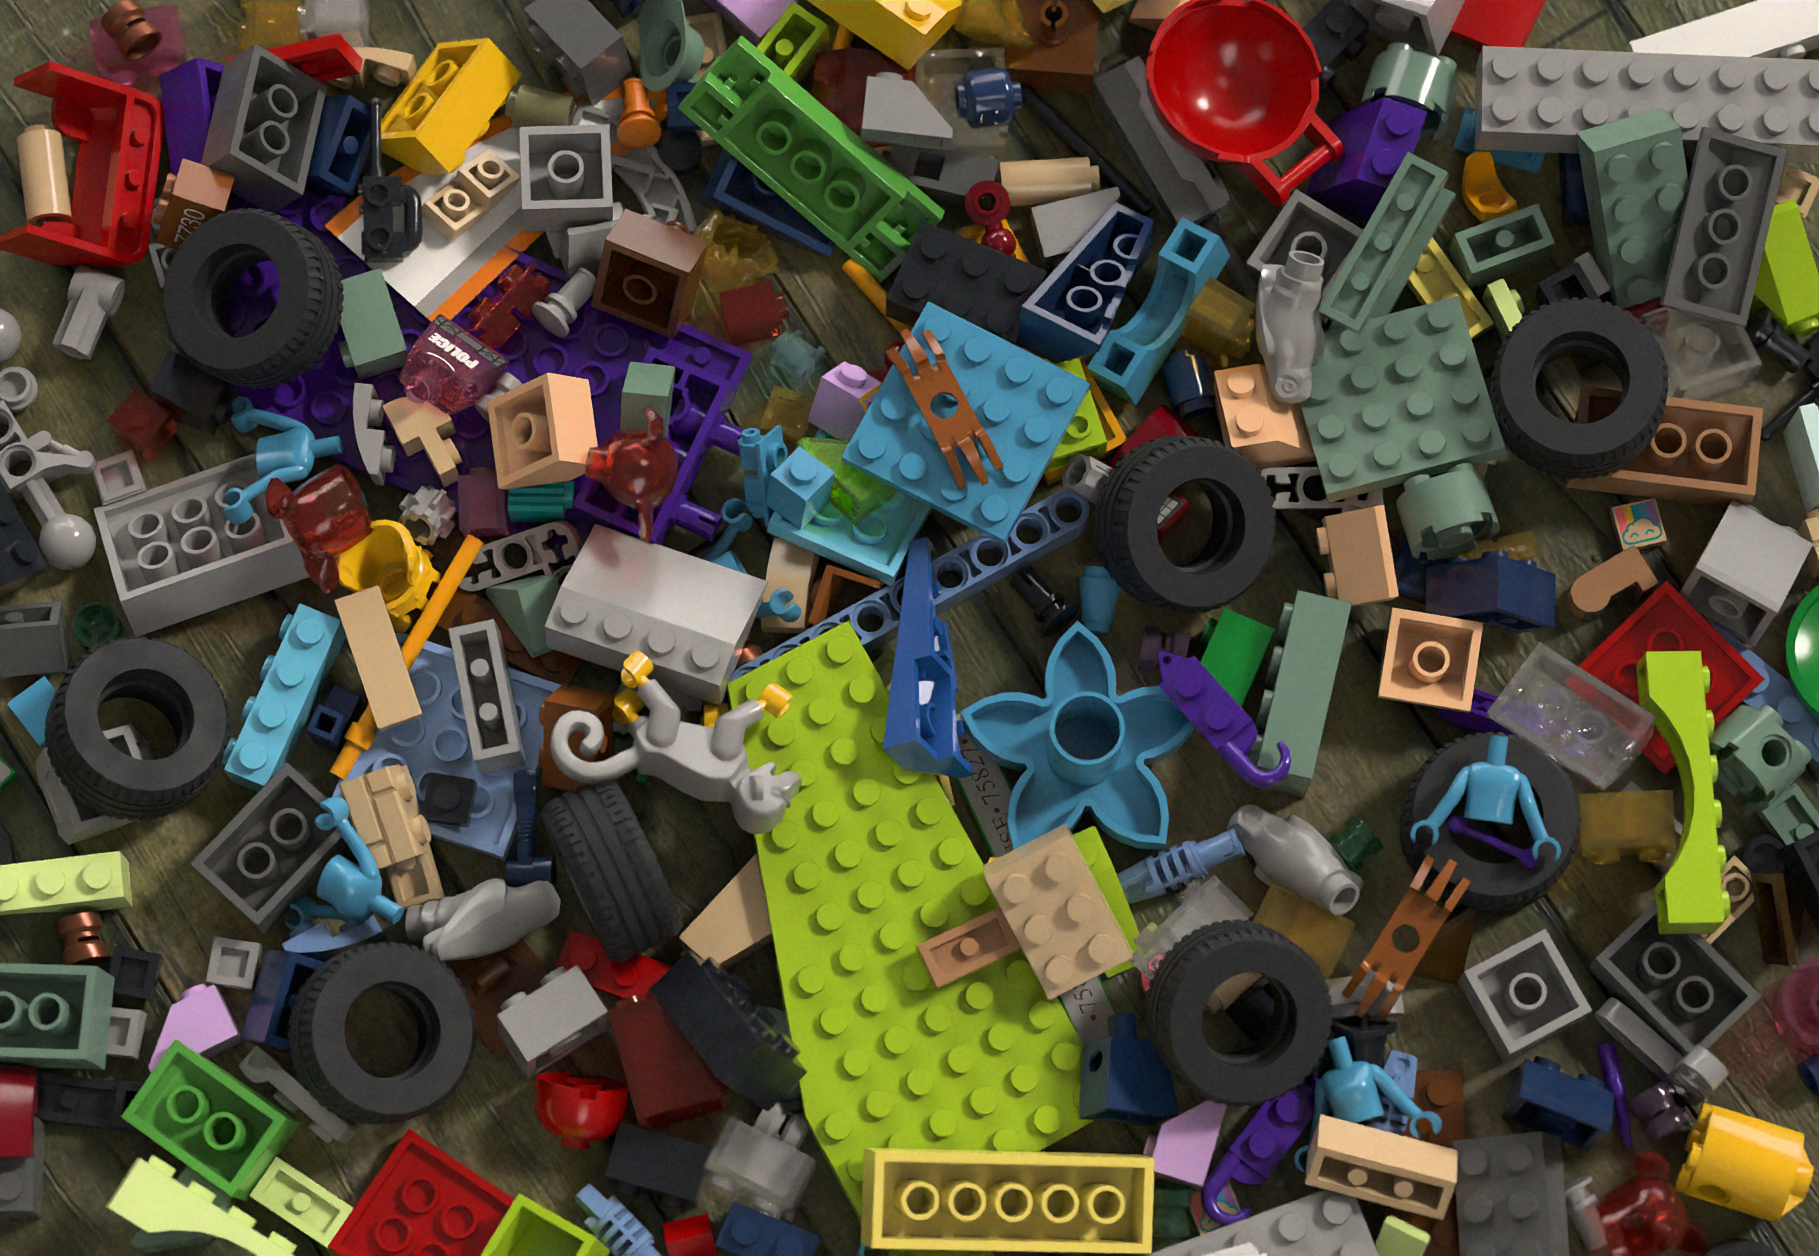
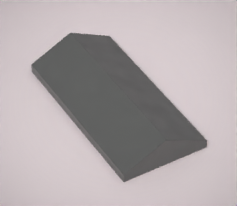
M1701 127L1660 305L1693 317L1741 327L1746 326L1785 162L1786 149L1708 127Z

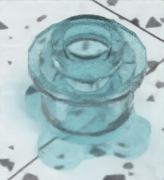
M796 330L792 334L785 331L775 340L769 350L773 354L770 364L774 367L781 366L792 376L794 380L793 386L800 389L826 360V349L819 346L815 350L802 339L803 333L800 330Z

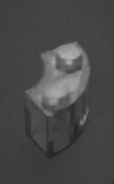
M1215 875L1203 885L1195 879L1178 896L1177 900L1181 905L1159 927L1152 921L1134 939L1133 942L1139 948L1132 954L1133 958L1129 959V961L1150 981V979H1153L1155 968L1158 969L1160 966L1158 965L1159 961L1164 959L1165 953L1168 950L1171 951L1176 941H1181V937L1186 934L1189 936L1194 929L1199 930L1201 926L1211 925V923L1216 921L1240 919L1244 922L1249 920L1254 913Z

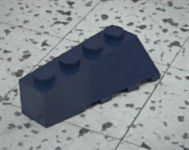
M1115 202L1022 305L1017 345L1056 364L1099 352L1130 279L1149 259L1154 220Z

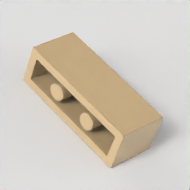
M1320 1114L1307 1153L1305 1184L1440 1220L1444 1219L1456 1185L1457 1150Z

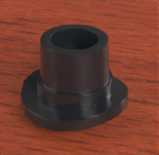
M1365 1013L1362 1018L1360 1017V1021L1333 1020L1331 1028L1340 1034L1341 1037H1346L1353 1062L1365 1061L1382 1068L1384 1067L1387 1035L1397 1030V1022L1369 1021V1013Z

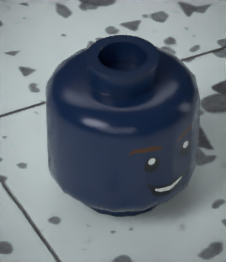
M1003 68L967 71L962 78V82L955 84L957 116L959 119H965L968 126L972 129L1009 125L1013 119L1014 110L1022 108L1020 83L1011 82L1010 75Z

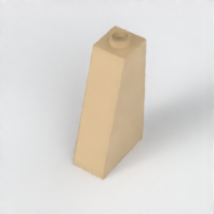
M756 854L679 936L680 946L684 948L680 953L681 957L688 951L704 961L711 957L725 970L773 941Z

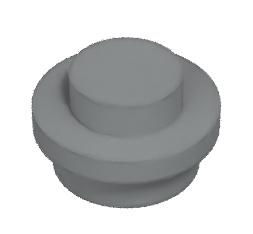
M18 366L2 370L0 372V401L4 400L10 411H22L31 406L38 395V383L34 375L29 370Z

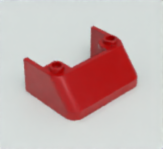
M51 61L14 77L13 86L53 98L51 120L55 129L62 136L78 141L79 149L71 202L72 221L67 223L61 220H50L39 227L30 224L18 227L0 235V250L57 266L124 267L143 259L149 244L165 120L161 103L149 93Z

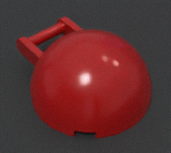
M1190 0L1176 8L1160 24L1147 55L1145 71L1147 95L1159 123L1169 137L1184 150L1204 160L1236 165L1266 199L1277 207L1286 203L1290 199V192L1328 161L1336 162L1345 155V148L1341 140L1314 112L1319 101V76L1322 74V69L1313 43L1301 26L1282 9L1264 0ZM1303 133L1316 148L1278 178L1264 163V160L1290 147Z

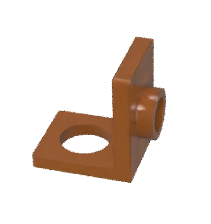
M826 565L822 579H818L815 582L811 591L810 604L813 605L808 624L815 626L833 616L845 578L879 589L888 585L856 573Z

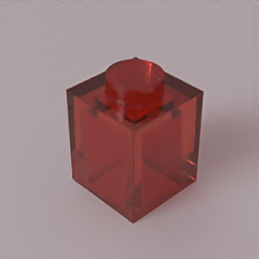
M771 279L719 292L720 307L730 344L740 346L783 335L782 320L789 318V312L784 293L775 294Z
M137 387L130 392L106 420L114 435L149 463L179 429L171 413Z

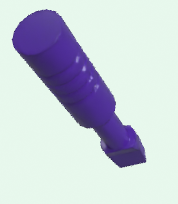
M1615 1042L1597 1045L1606 1089L1614 1093V1108L1625 1147H1633L1631 1123L1625 1104L1627 1093Z

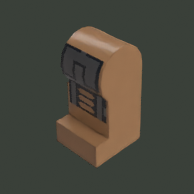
M1634 544L1575 580L1566 597V606L1574 618L1581 621H1591L1597 619L1603 613L1607 604L1630 591L1637 602L1652 594L1659 581Z

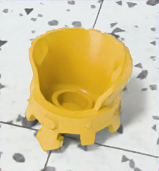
M390 520L372 521L365 524L362 529L356 530L351 537H348L338 552L334 567L337 581L354 593L378 585L394 630L403 634L412 624V619L406 614L416 607L421 611L424 610L429 601L426 595L431 583H440L441 573L436 571L430 562L434 555L428 550L423 549L422 546H416L409 530L404 525Z

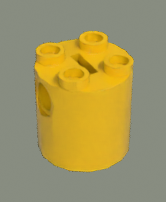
M1703 1102L1696 1124H1692L1687 1137L1685 1151L1689 1153L1686 1164L1683 1163L1680 1168L1675 1190L1777 1223L1781 1217L1804 1201L1810 1186L1814 1166L1810 1164L1804 1150L1803 1133Z

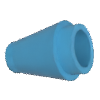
M1085 566L1083 577H1078L1083 626L1092 633L1109 634L1122 588L1116 584V580L1111 578L1110 572L1106 571L1105 567Z

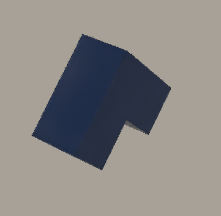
M334 685L325 706L318 705L307 728L313 743L339 754L346 741L343 737L352 722L355 721L363 704L361 697Z

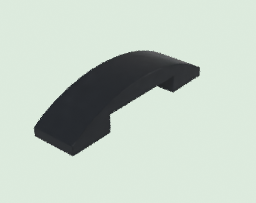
M0 1064V1068H3V1067H19V1066H11V1065ZM38 1072V1114H34V1116L43 1122L141 1132L121 1116L144 1083L125 1080L114 1082Z

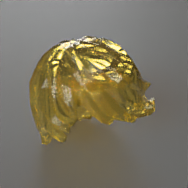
M715 207L712 214L693 233L694 236L709 241L700 279L705 280L707 285L714 290L740 291L756 286L759 280L778 272V267L776 266L778 262L777 254L771 247L773 243L767 240V234H762L757 230L755 223L745 224L736 220L734 214L724 217L721 210Z

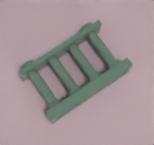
M1407 152L1318 310L1321 315L1332 320L1328 330L1343 326L1360 335L1369 319L1384 316L1391 312L1456 196L1455 193L1444 188L1449 178L1448 172Z

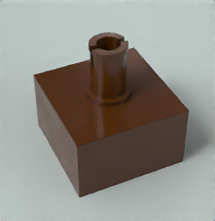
M1010 0L1004 69L1010 75L1011 82H1019L1021 89L1029 85L1034 90L1091 94L1098 6L1092 0Z
M625 209L605 239L591 306L674 339L694 308L709 241L689 234L688 229L680 222L668 221L664 224Z

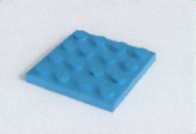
M928 301L911 334L928 356L930 364L933 365L936 361L924 340L922 332L930 330L933 333L978 421L994 445L1004 468L996 472L979 441L975 439L973 442L989 483L981 486L965 457L957 448L954 452L967 487L959 490L937 441L894 365L889 370L841 456V460L858 471L1005 545L1090 389V383ZM904 344L899 354L906 361L913 375L917 373V369ZM940 394L932 400L930 407L935 416L946 419L956 413L958 403L951 395Z

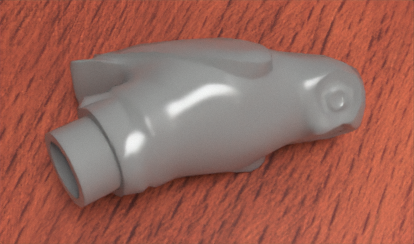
M1305 251L1289 252L1286 266L1276 264L1262 265L1256 297L1255 324L1258 349L1265 363L1268 384L1274 399L1285 404L1306 401L1310 397L1312 390V364L1315 357L1322 356L1325 350L1321 314L1318 312L1323 298L1321 288L1324 279L1321 273L1324 260L1315 254Z
M1252 804L1241 806L1231 816L1227 831L1235 828L1244 850L1254 858L1256 867L1253 872L1263 883L1273 889L1301 896L1306 901L1314 902L1320 909H1328L1334 915H1342L1356 904L1364 881L1347 867L1332 845L1312 825L1295 815H1289L1286 819L1268 813L1263 808Z
M494 878L453 897H444L440 901H427L424 905H411L406 913V934L412 943L423 942L424 950L429 955L436 956L438 961L465 960L486 956L513 946L525 935L549 924L559 915L561 900L554 886L548 881H535L515 888L507 886L503 879Z

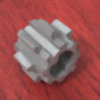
M421 486L415 495L408 493L399 505L403 514L398 523L404 525L409 530L413 541L421 542V545H433L439 536L446 539L455 527V523L450 519L456 512L454 501L448 498L447 492L443 489L439 491L434 489L433 486H427L426 488Z

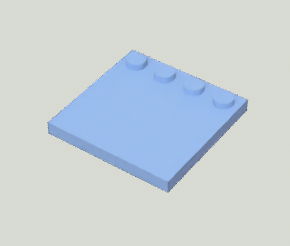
M396 631L395 634L401 649L409 635ZM426 641L409 670L423 717L383 731H379L376 727L373 732L377 735L368 751L363 750L345 781L397 764L399 766L407 765L416 789L419 809L422 813L430 772L475 779L478 784L469 828L427 821L431 836L505 861L516 834V825L518 824L516 823V804L513 787L514 773H518V770H536L538 776L541 768L538 761L539 751L543 744V725L539 722L540 708L543 701L562 685L508 668L527 764L481 774L473 759L453 650ZM339 778L332 797L337 796L343 799L338 784L345 782L344 780Z

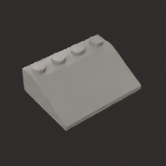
M256 453L149 489L146 492L118 502L94 508L118 596L136 637L310 577L279 485L264 491L249 501L253 508V513L245 523L233 524L224 513V508L229 506L225 500V494L229 489L240 488L243 490L261 479L257 471Z
M595 524L564 579L545 623L546 645L548 648L619 672L624 669V661L633 652L640 651L650 659L653 665V671L647 676L649 680L655 679L660 686L721 706L727 690V684L732 678L768 586V581Z

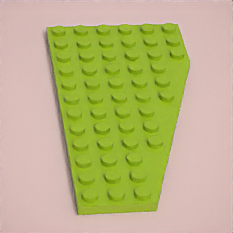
M848 620L729 682L726 691L730 711L750 699L758 701L764 689L772 683L781 686L793 696L788 702L790 704L788 711L781 718L777 719L765 710L762 720L745 729L743 745L747 753L750 770H755L767 763L774 762L776 764L774 776H778L783 772L794 771L802 778L799 792L791 800L790 807L786 808L781 823L764 834H753V840L767 905L787 1028L790 1032L791 1040L801 1051L796 1058L807 1070V1073L798 1081L804 1120L808 1124L812 1135L861 1223L864 1148L1039 1152L1094 1122V1120L1079 1119L1082 1060L1085 1047L1057 996L1050 1000L1047 997L1022 947L1019 951L939 989H934L915 947L1000 907L985 879L982 860L934 774L903 770L883 750L890 694Z

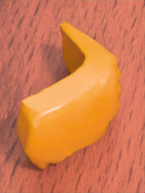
M1481 150L1468 156L1463 171L1461 190L1464 202L1471 213L1482 223L1518 211L1517 201L1503 188L1498 179L1491 153L1488 150Z

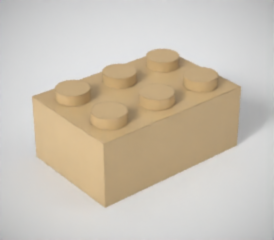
M1066 823L983 865L985 879L1049 1000L1133 958L1130 945Z

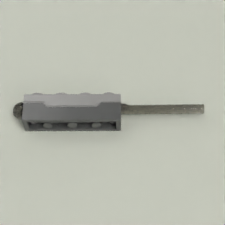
M1115 52L1106 55L1099 64L1100 76L1092 80L1091 97L1171 232L1174 231L1183 217L1220 236L1230 254L1224 266L1255 315L1258 286L1219 224V221L1225 218L1227 201L1229 200V195L1223 182L1219 177L1212 179L1204 165L1207 163V160L1184 150L1169 137L1159 123L1147 95L1146 66L1140 56L1130 60L1122 53Z

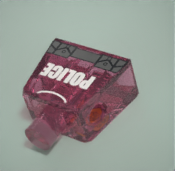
M439 314L411 348L399 379L405 385V393L412 402L422 404L428 401L442 412L452 415L473 406L482 395L491 394L496 389V381L505 373L510 361L442 314Z

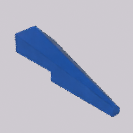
M927 537L909 543L883 750L903 770L965 778L973 775L972 763L966 761L961 756L958 738L966 734L965 723L961 720L956 721L955 692L959 690L947 622L941 621L936 613L934 598L942 595L940 582L932 581L931 553L934 552V546Z

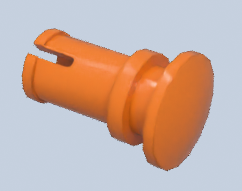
M627 79L623 82V85H620L623 111L617 128V139L628 148H646L659 140L661 127L657 120H655L654 112L649 108L648 88L644 86L642 79Z

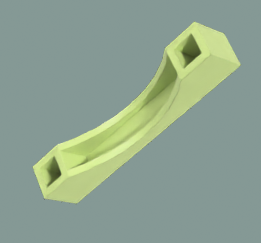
M120 851L0 865V915L39 912H94L132 907L129 862Z
M153 1155L148 1162L141 1158L135 1160L106 1205L107 1208L148 1233L169 1230L203 1232L235 1243L247 1249L254 1256H294L292 1253L297 1247L274 1231H272L268 1239L252 1229L256 1220L234 1206L231 1207L228 1213L212 1204L216 1195L193 1180L188 1188L175 1181L171 1177L176 1170Z

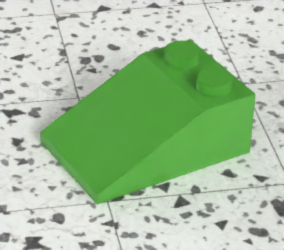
M177 1039L174 1040L121 1116L233 1198L248 1201L249 1195L276 1156L280 1155L301 1125L299 1121L267 1098Z

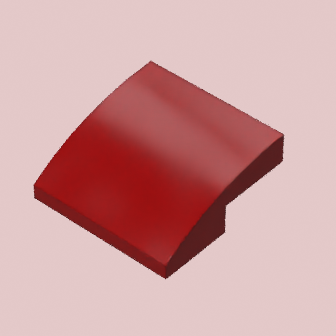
M1465 0L1448 36L1473 43L1476 52L1481 53L1483 46L1523 48L1546 0Z

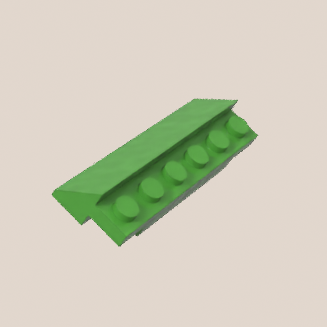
M742 35L721 57L718 56L678 106L680 111L881 283L904 261L921 221L936 225L945 213L941 207Z

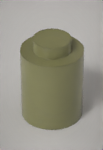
M521 84L518 92L511 90L506 104L505 116L512 118L511 126L517 129L519 127L570 126L574 112L575 97Z

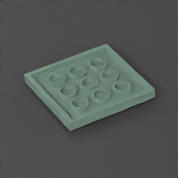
M1458 296L1369 319L1360 335L1343 326L1324 331L1325 350L1322 356L1315 357L1312 364V390L1310 397L1306 401L1299 402L1328 503L1402 484L1417 475L1428 474L1433 476L1448 472L1452 467L1462 463H1472L1475 465L1506 456L1505 445L1493 412Z

